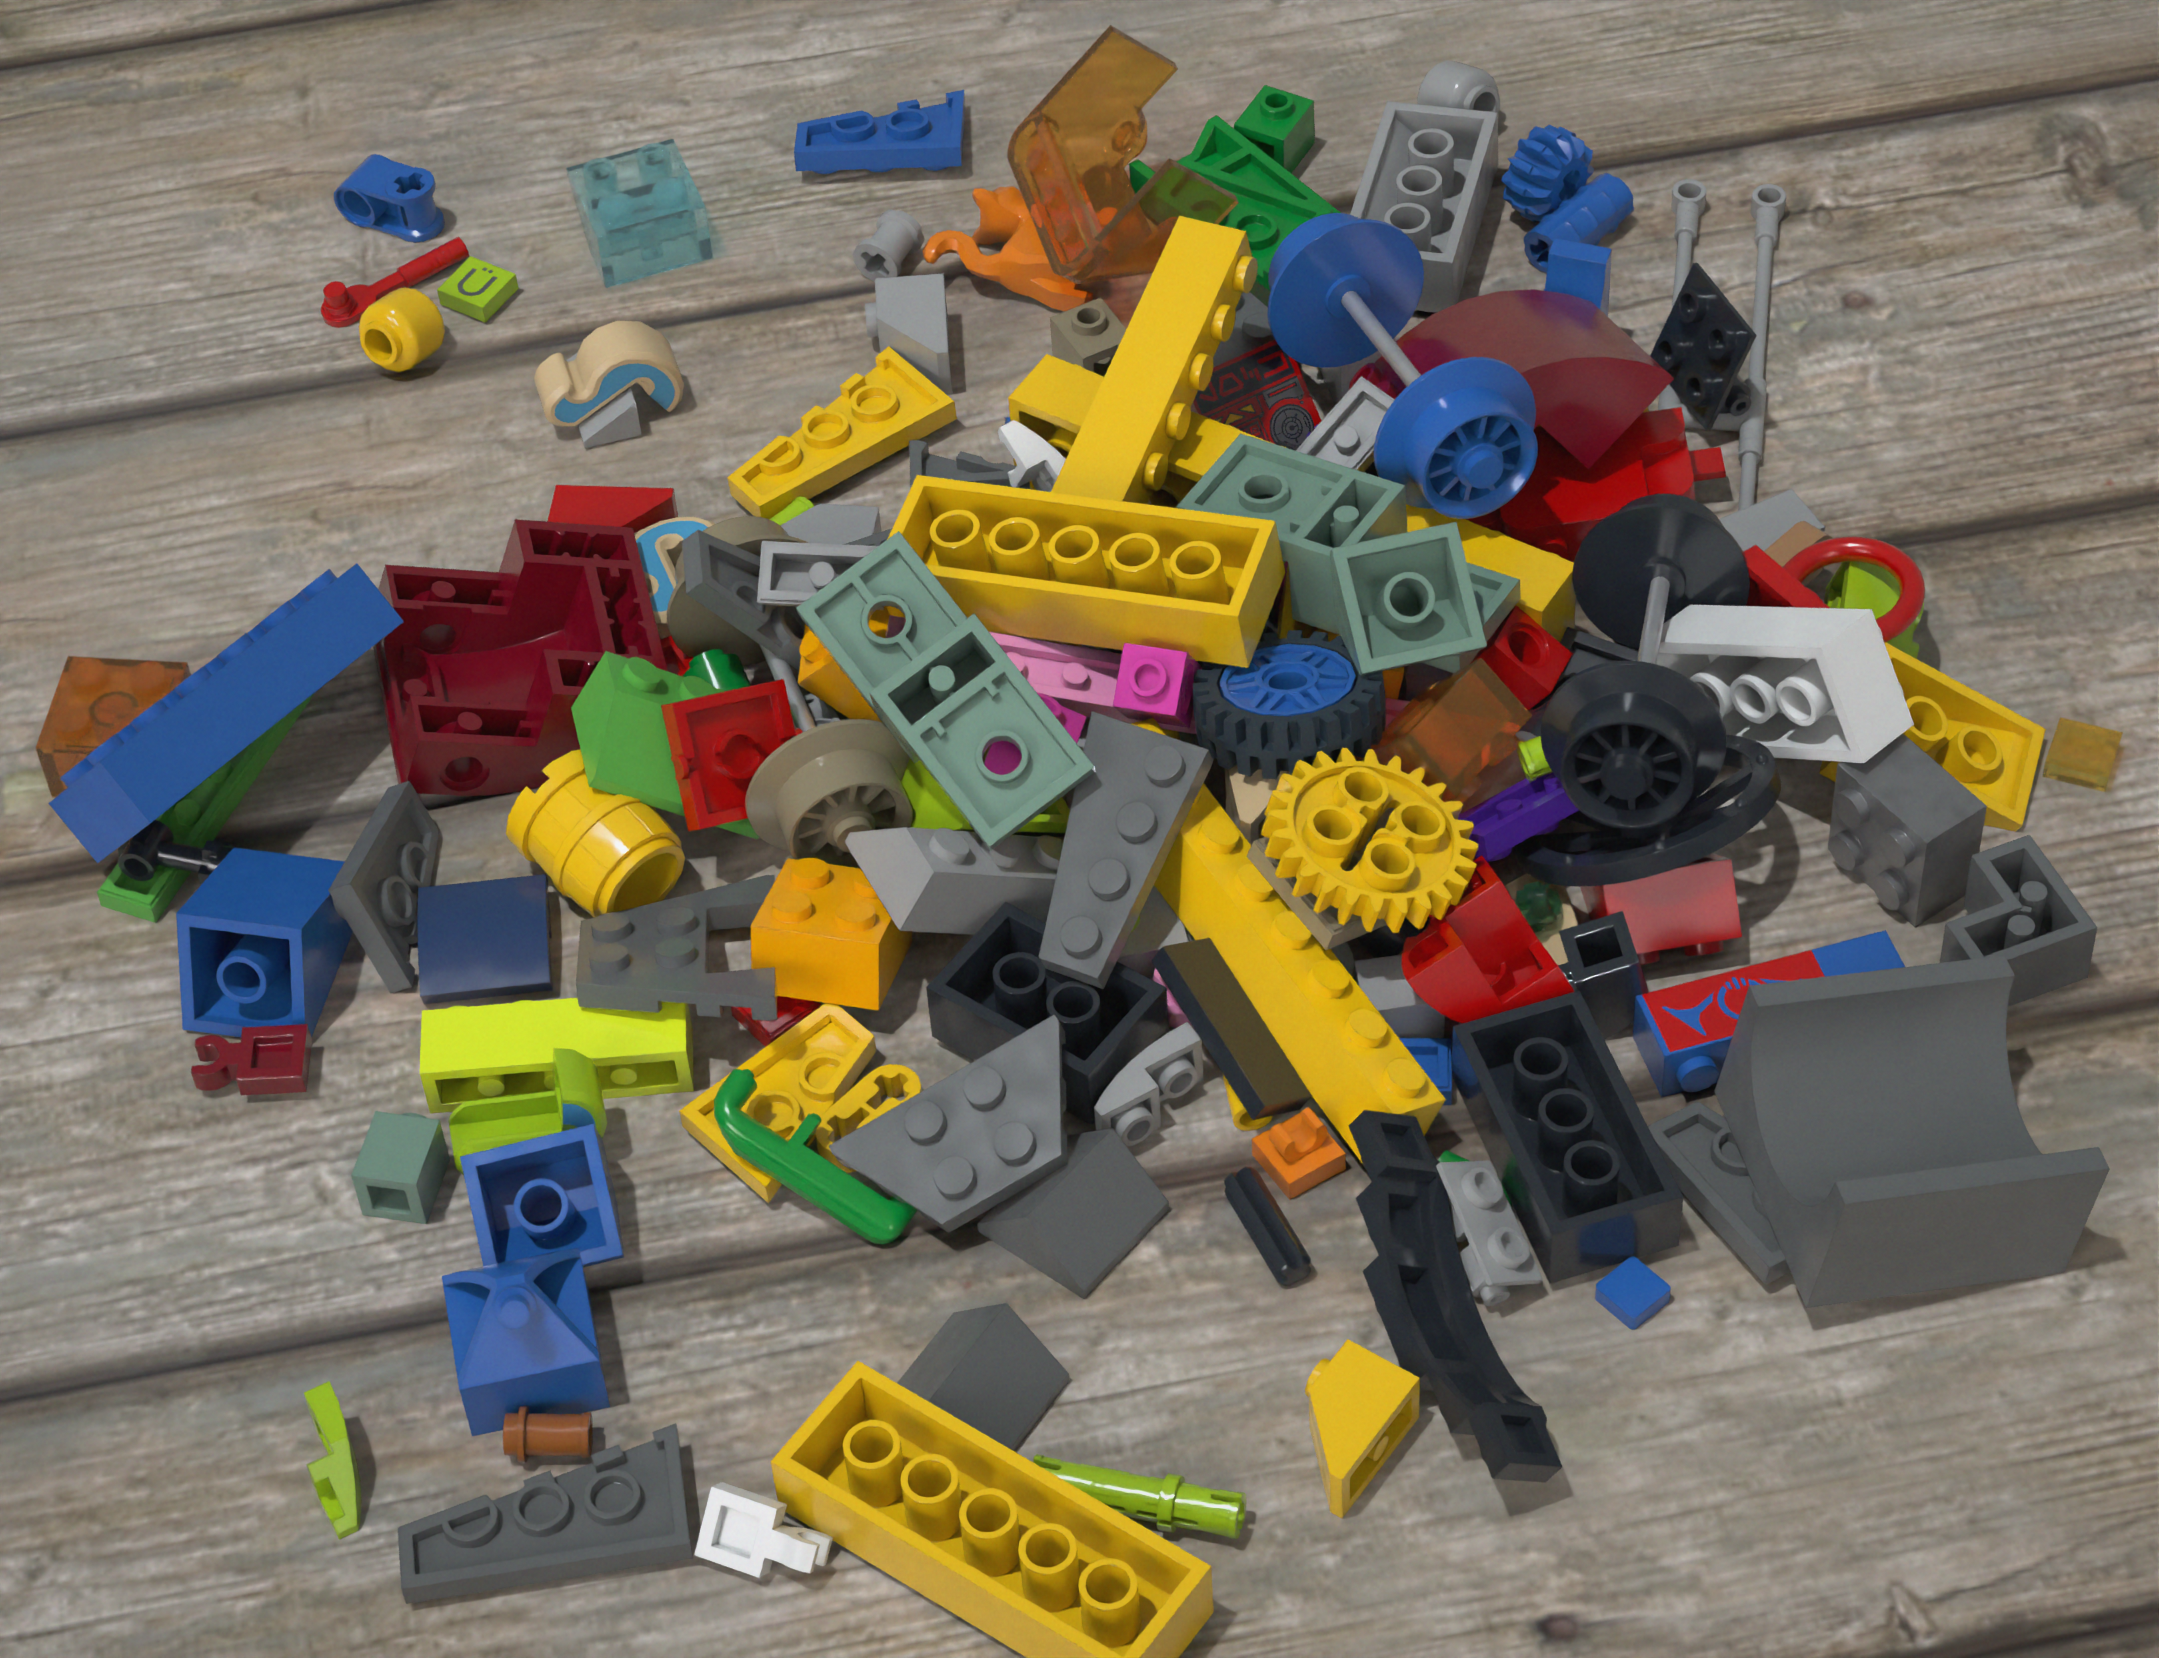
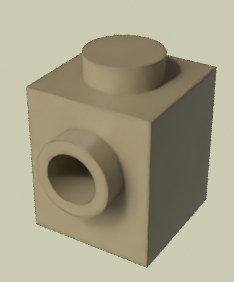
M1101 297L1050 317L1052 355L1105 376L1126 328Z

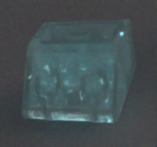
M674 139L647 144L641 148L604 158L592 159L586 163L566 168L590 254L605 288L713 258L706 207Z

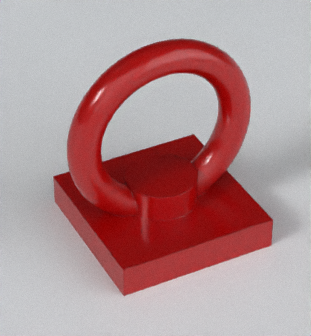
M1838 537L1824 540L1801 550L1783 567L1757 545L1743 552L1747 559L1750 577V591L1746 606L1830 608L1815 592L1806 588L1802 582L1810 574L1827 565L1840 562H1864L1887 570L1899 584L1900 595L1896 604L1889 612L1876 619L1884 642H1888L1903 633L1916 620L1923 607L1925 583L1920 569L1906 553L1884 541L1867 537Z

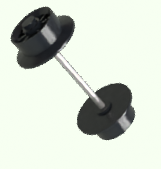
M1653 494L1635 499L1623 506L1619 511L1597 523L1582 540L1573 566V587L1577 601L1587 618L1601 632L1625 646L1639 650L1637 661H1615L1592 666L1569 678L1556 690L1549 700L1541 724V744L1545 759L1555 776L1562 783L1563 789L1570 801L1589 818L1604 825L1621 829L1648 828L1664 823L1677 815L1687 803L1699 797L1715 781L1724 763L1727 748V735L1723 718L1709 695L1686 676L1667 667L1657 665L1656 662L1663 624L1687 606H1746L1750 591L1747 559L1738 542L1724 528L1719 518L1710 509L1693 499L1675 494Z

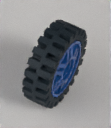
M1302 630L1288 631L1287 638L1278 639L1276 632L1262 634V642H1259L1249 668L1203 662L1202 670L1197 669L1194 675L1193 709L1199 746L1208 749L1212 759L1217 758L1219 766L1229 770L1237 765L1238 774L1251 777L1258 769H1261L1263 779H1277L1280 771H1289V775H1292L1296 762L1299 760L1312 766L1319 751H1323L1336 763L1342 748H1348L1353 756L1364 758L1368 749H1371V745L1379 744L1382 739V731H1385L1386 699L1383 672L1360 676L1341 636H1337L1329 642L1328 633L1314 631L1310 638H1303Z

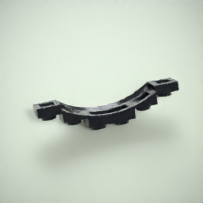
M1364 1110L1349 1125L1361 1155L1363 1166L1371 1180V1183L1356 1197V1201L1368 1228L1369 1236L1379 1256L1362 1272L1375 1301L1377 1312L1381 1316L1397 1356L1399 1367L1420 1378V1390L1434 1392L1440 1412L1446 1421L1450 1433L1475 1435L1480 1447L1481 1456L1488 1467L1492 1479L1546 1483L1562 1468L1546 1428L1547 1417L1542 1406L1528 1397L1512 1378L1500 1359L1482 1322L1460 1258L1449 1210L1447 1191L1436 1168V1165L1440 1162L1431 1153L1415 1116Z

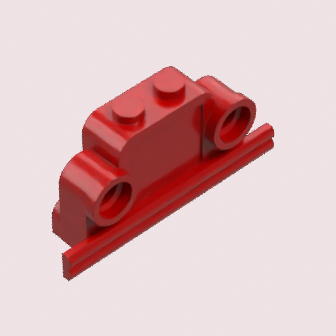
M1682 407L1642 412L1594 465L1588 469L1542 426H1539L1533 430L1538 445L1536 464L1523 488L1509 502L1497 510L1483 516L1465 520L1493 531H1499L1508 537L1574 562L1577 550L1587 533L1601 520L1619 511L1629 502L1653 494H1675L1695 500L1694 482L1726 478L1721 447L1689 451Z

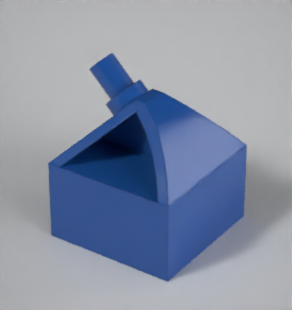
M579 1248L550 1252L442 1276L459 1391L472 1436L503 1430L505 1414L518 1413L521 1406L529 1407L530 1414H581L610 1407L591 1298Z

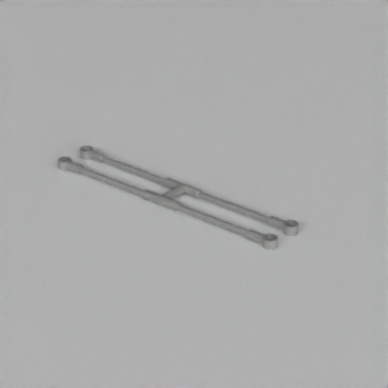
M1692 179L1681 180L1672 189L1671 208L1676 215L1674 237L1678 242L1672 308L1690 271L1692 243L1697 237L1698 217L1704 213L1706 205V187L1703 183ZM1763 184L1755 188L1752 193L1751 215L1756 220L1754 241L1758 247L1752 330L1757 336L1750 349L1748 378L1744 381L1751 390V406L1747 412L1740 416H1733L1731 413L1718 414L1711 429L1739 432L1738 460L1742 465L1738 511L1754 505L1756 467L1762 458L1767 384L1763 379L1772 248L1777 243L1778 222L1784 217L1786 206V192L1781 187L1773 184ZM1669 384L1659 394L1658 410L1682 407L1685 428L1704 429L1688 407L1682 404L1681 398Z

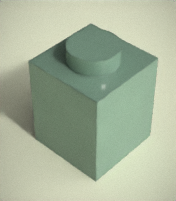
M375 1111L351 1174L362 1215L427 1224L450 1162L440 1120L430 1119L417 1113L394 1114Z

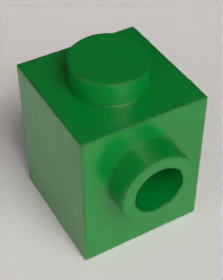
M1264 85L1234 123V129L1292 174L1315 144L1314 100Z

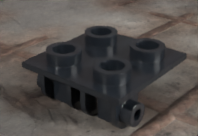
M1693 263L1650 356L1674 378L1670 386L1706 431H1711L1718 414L1731 413L1733 416H1740L1749 410L1751 406V390L1744 382L1738 380L1737 375L1757 335L1699 263Z

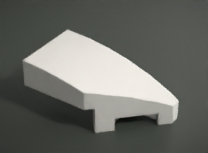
M1015 420L999 427L998 435L1000 442L1005 444L1017 464L1015 469L1008 472L1011 486L1018 488L1032 481L1036 490L1051 491L1066 458L1038 434Z

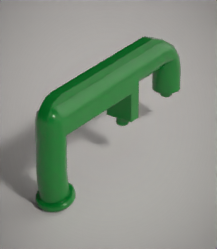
M734 1069L720 1086L714 1099V1117L722 1135L737 1155L873 1243L886 1244L894 1241L902 1234L918 1210L892 1196L887 1200L806 1147L822 1122L819 1115L815 1113L808 1114L788 1141L741 1110L757 1089L753 1072L748 1069Z

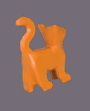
M1015 186L998 187L993 191L975 188L972 197L980 209V226L975 230L972 238L961 231L947 230L937 232L927 241L922 251L926 262L934 264L944 254L956 253L960 256V259L970 273L984 279L1000 282L1010 291L1034 298L1053 309L1068 311L1092 301V292L1083 289L1077 290L1078 281L1083 269H1098L1100 264L1110 263L1117 248L1118 212L1103 211L1096 217H1090L1061 204L1034 202ZM1007 242L999 253L989 256L983 255L977 245Z

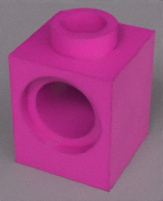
M1124 643L1113 707L1129 719L1144 721L1154 718L1157 723L1190 728L1193 713L1194 675L1197 669H1201V665L1187 652Z

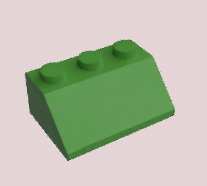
M605 651L571 707L589 787L615 795L622 794L641 799L640 803L685 817L678 782L675 779V768L671 761L672 755L661 705L725 692V690L713 687L707 681L696 676L683 677L656 668L652 663L642 658H626ZM748 818L716 826L757 840L759 838Z

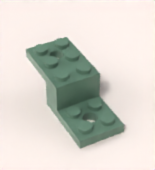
M1241 433L1177 505V508L1275 521L1282 557L1284 561L1288 562L1293 620L1338 635L1340 633L1335 625L1330 550L1336 547L1408 532L1405 485ZM1269 495H1274L1272 498L1265 499ZM1467 563L1487 642L1521 599L1520 579ZM1480 650L1422 663L1461 675Z
M899 531L796 608L798 615L879 719L885 724L914 763L920 760L990 851L1095 772V766L978 617L975 614L968 618L965 616ZM892 606L902 611L905 615L906 622L903 630L892 638L876 636L869 628L870 617L881 607ZM998 741H1008L1016 745L1022 754L1019 766L1013 772L1004 775L995 774L988 770L983 763V756L991 744Z

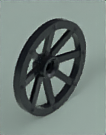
M1727 735V748L1723 765L1741 770L1687 803L1671 819L1648 828L1621 829L1599 823L1578 810L1566 817V819L1602 831L1533 835L1514 846L1518 861L1522 869L1537 880L1554 885L1574 887L1602 886L1634 881L1694 862L1723 848L1747 833L1773 808L1781 791V779L1774 757L1767 747L1755 740ZM1743 792L1732 804L1716 809L1728 800ZM1588 851L1581 855L1563 854V852Z

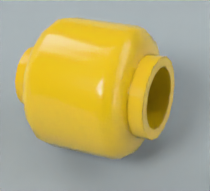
M406 287L394 290L369 305L361 315L359 323L361 346L368 358L383 368L396 372L411 369L433 355L442 345L445 334L443 318L434 302L420 291Z

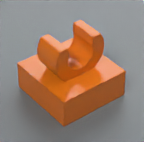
M1309 1107L1252 1138L1253 1157L1289 1200L1346 1170V1153L1328 1133L1327 1127Z

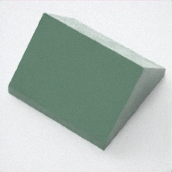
M1457 522L1345 545L1330 550L1335 625L1360 676L1482 650L1487 647Z

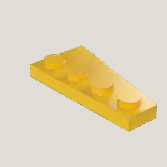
M888 346L875 357L877 366L865 376L855 373L841 384V396L825 409L816 405L801 417L802 427L790 437L777 436L729 475L727 479L730 494L753 516L770 519L791 504L795 498L802 496L809 500L907 447L910 440H919L957 419L954 400Z

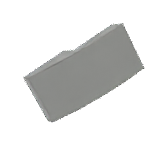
M1188 1022L1166 1033L1150 1044L1115 1076L1094 1107L1096 1131L1113 1128L1126 1146L1136 1145L1161 1127L1160 1102L1168 1098L1182 1096L1195 1084L1203 1080L1202 1040Z

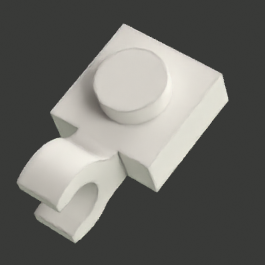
M721 1482L711 1487L694 1555L759 1578L770 1572L773 1560L792 1569L812 1573L815 1564L820 1566L826 1565L833 1537L812 1529L784 1526L782 1522L787 1504Z

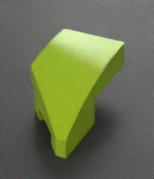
M330 1381L304 1392L316 1433L328 1454L306 1465L315 1493L340 1540L359 1531L362 1504L361 1480L356 1455L340 1404Z

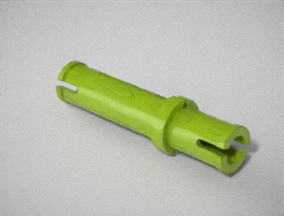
M1036 1454L1033 1458V1463L1126 1517L1157 1523V1529L1160 1531L1174 1533L1178 1527L1210 1532L1232 1539H1238L1240 1536V1529L1243 1527L1247 1499L1244 1492L1218 1490L1185 1483L1184 1476L1168 1473L1165 1479L1083 1463L1062 1461L1061 1459L1045 1457Z

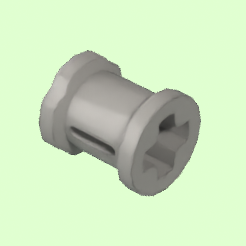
M889 209L882 213L876 223L878 230L871 239L861 241L853 252L857 268L864 276L874 282L877 278L898 277L902 270L901 262L907 254L917 252L925 240L920 224L904 211Z

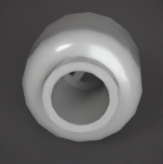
M1450 60L1436 64L1425 75L1419 87L1417 101L1420 105L1499 113L1500 97L1494 78L1485 70Z

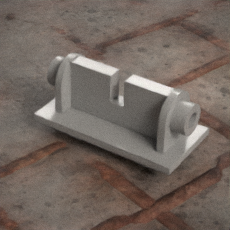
M1491 1161L1438 1163L1436 1168L1447 1191L1456 1242H1463L1466 1239L1469 1241V1245L1459 1254L1463 1268L1470 1281V1289L1473 1296L1482 1297L1486 1306H1493L1509 1298L1510 1292L1507 1286L1539 1284L1543 1281Z

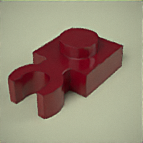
M308 1024L242 1027L241 1042L229 1043L226 1039L215 1035H207L195 1039V1048L199 1061H215L210 1065L192 1066L191 1074L196 1088L204 1091H213L225 1087L231 1081H237L241 1096L307 1092L312 1038Z

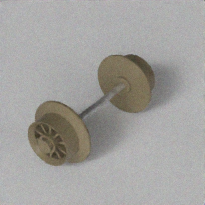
M755 516L730 518L702 531L761 557L762 541L808 543L799 538L789 536L783 527L774 521ZM682 551L675 567L676 587L671 594L667 608L668 629L677 647L687 656H692L693 658L709 650L721 649L724 654L738 655L743 666L767 660L775 681L784 679L793 722L796 728H800L803 731L771 753L759 766L751 779L746 793L745 808L753 830L768 844L790 851L794 859L817 858L825 861L827 864L860 868L845 844V840L850 832L911 826L912 807L901 784L910 757L882 722L849 719L830 722L816 727L789 664L686 594Z

